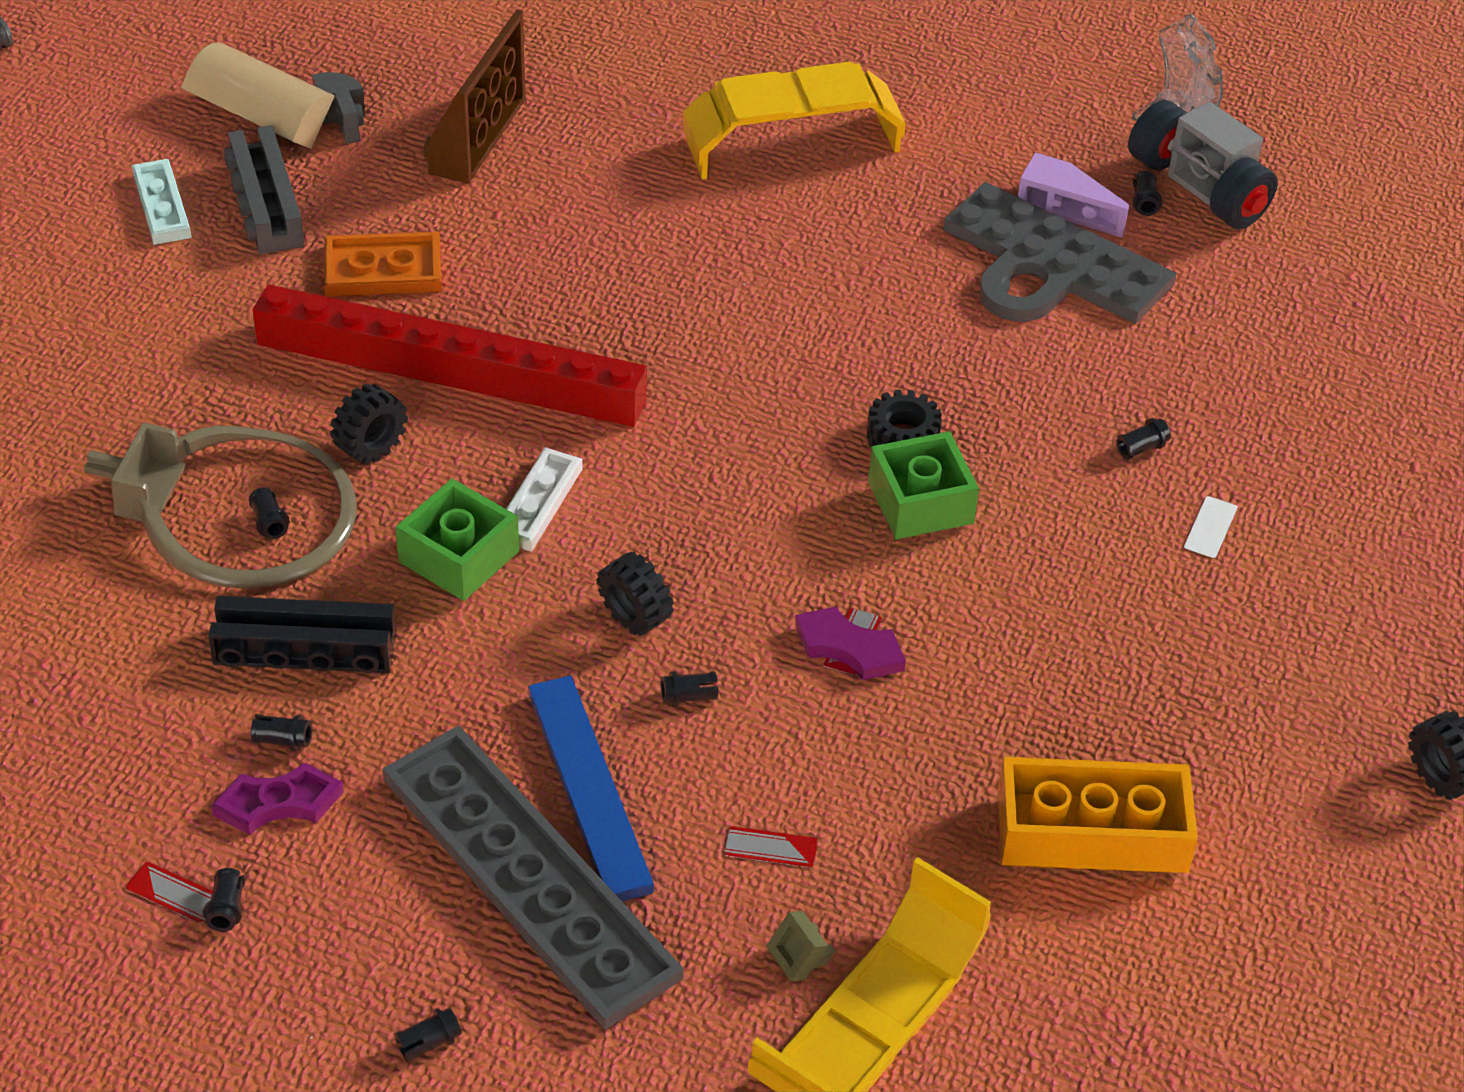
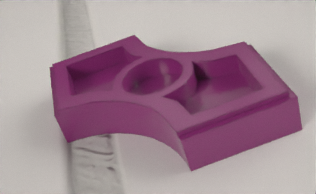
M837 606L795 615V626L808 657H826L844 662L852 667L862 680L905 671L906 660L892 629L872 630L855 625L841 614Z
M302 763L292 772L274 778H255L240 774L211 805L212 814L248 835H251L256 829L268 822L283 818H301L317 823L344 793L343 782L307 763Z

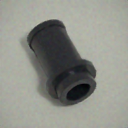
M1142 171L1135 175L1136 179L1133 178L1132 180L1135 190L1133 207L1141 215L1151 216L1161 208L1162 196L1157 191L1155 175L1148 171Z
M1149 418L1145 421L1144 426L1117 436L1116 446L1121 456L1126 460H1130L1134 456L1154 447L1157 449L1164 448L1166 442L1171 439L1170 429L1163 419Z
M265 487L253 491L248 501L257 518V531L269 539H278L285 535L290 520L285 510L280 509L275 493L271 492L270 488Z
M670 671L669 676H662L660 680L663 703H671L673 707H677L679 702L717 700L718 686L700 687L713 685V682H718L716 672L709 671V673L677 675L676 671Z
M256 714L251 725V740L253 743L290 746L292 751H299L301 747L307 748L310 745L313 732L312 722L304 720L302 715H295L291 719Z
M223 868L214 875L211 899L203 908V917L206 919L207 926L215 931H230L242 918V910L239 907L246 880L244 875L239 876V870Z
M436 1008L433 1010V1016L402 1031L395 1032L394 1038L397 1044H401L398 1048L408 1063L413 1058L444 1043H447L449 1046L455 1044L454 1038L462 1035V1031L456 1016L450 1008L443 1011Z

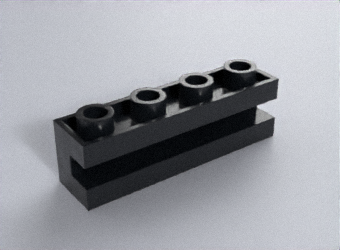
M217 596L214 608L216 622H211L208 634L213 665L390 673L397 634L394 604Z

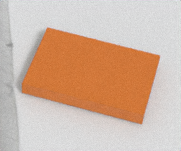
M440 232L325 236V296L442 292Z

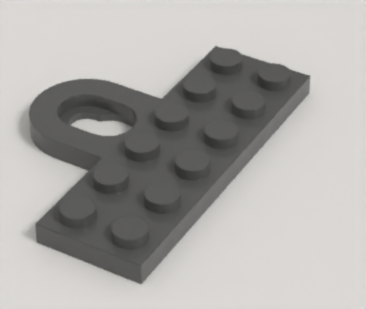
M984 182L944 220V231L999 257L982 275L980 299L986 309L1006 320L1026 322L1040 319L1051 312L1071 292L1136 324L1175 284L1176 272L987 182ZM1032 274L1045 282L1036 293L1027 297H1015L1007 293L1010 290V280L1016 275Z

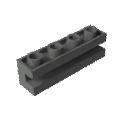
M273 126L258 127L259 142L252 144L246 143L243 130L228 132L230 148H224V157L227 170H234L230 171L234 193H241L237 194L241 217L248 216L244 218L248 240L255 239L259 254L304 247L301 215Z

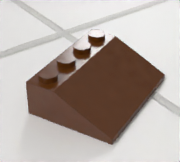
M516 10L457 92L432 136L426 139L423 153L424 157L427 158L428 174L469 184L525 102L523 11Z

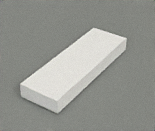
M544 447L506 508L518 516L519 548L533 551L582 471V458Z

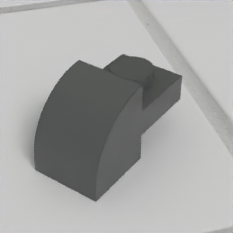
M324 72L312 74L314 86L335 95L323 125L338 122L346 144L360 141L359 126L364 125V117H366L362 85L353 77L342 73Z

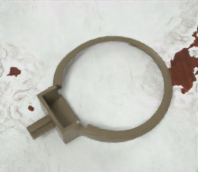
M143 422L124 458L97 451H89L87 463L84 466L85 473L111 479L115 515L143 522L152 545L169 564L188 576L213 585L230 588H264L285 584L305 577L320 569L339 553L351 535L357 513L355 491L349 477L338 462L322 449L305 440L275 431L240 426H212L192 431L178 438L177 432L173 429ZM238 440H266L297 447L321 460L337 480V487L341 497V512L338 522L328 538L319 547L302 558L281 566L258 570H238L207 563L192 555L178 543L161 517V512L186 467L185 462H182V460L204 448Z

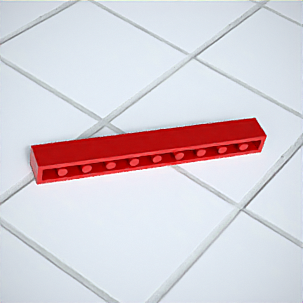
M267 284L252 309L257 345L631 427H635L646 403L647 365L270 284Z

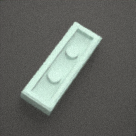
M169 159L132 165L134 180L153 245L191 238L190 226Z

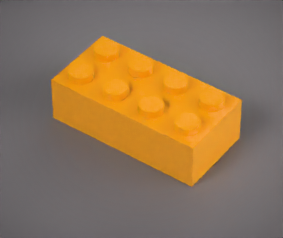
M1003 757L998 786L1001 865L1189 873L1198 841L1189 764Z

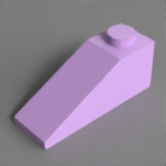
M1039 153L1033 155L1020 178L1018 198L1062 217L1073 224L1120 238L1123 237L1129 209L1128 203L1070 162Z

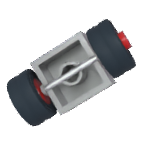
M1158 101L1141 114L1131 130L1128 149L1133 157L1156 171L1169 167L1168 176L1208 204L1214 215L1235 229H1244L1256 222L1271 204L1277 190L1278 180L1276 175L1258 162L1263 137L1210 101L1188 113L1171 101Z

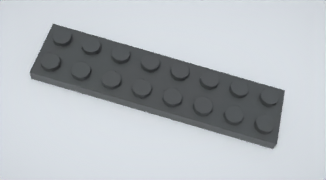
M459 725L382 769L383 780L604 1030L683 980L684 968Z

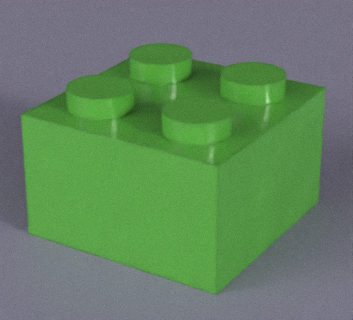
M950 431L871 447L868 483L895 540L974 524L979 487Z
M453 478L395 527L398 562L463 601L519 552L518 516Z

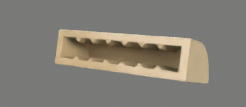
M220 42L206 46L197 54L181 86L182 89L261 127L272 125L274 133L312 149L335 96Z

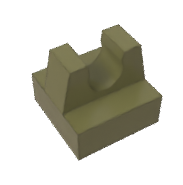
M803 911L789 912L766 945L790 981L805 980L811 970L827 965L836 952L831 944H827L819 934L820 929L815 923H811Z

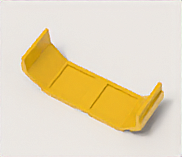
M853 62L805 67L798 69L796 72L788 73L767 72L724 78L719 82H715L714 87L709 92L701 94L683 111L684 133L702 180L707 179L708 153L737 126L872 108L876 111V115L894 153L900 152L901 138L905 136L906 123L887 84L869 70H867L866 74L859 63L855 64Z
M917 857L913 861L910 887L884 936L781 1053L758 1037L752 1042V1054L748 1061V1073L775 1092H868L894 1061L895 1056L910 1038L916 1035L962 978L964 969L975 954L989 927L991 902Z

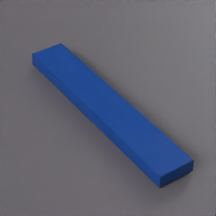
M572 676L529 685V698L596 874L621 901L653 894V880Z

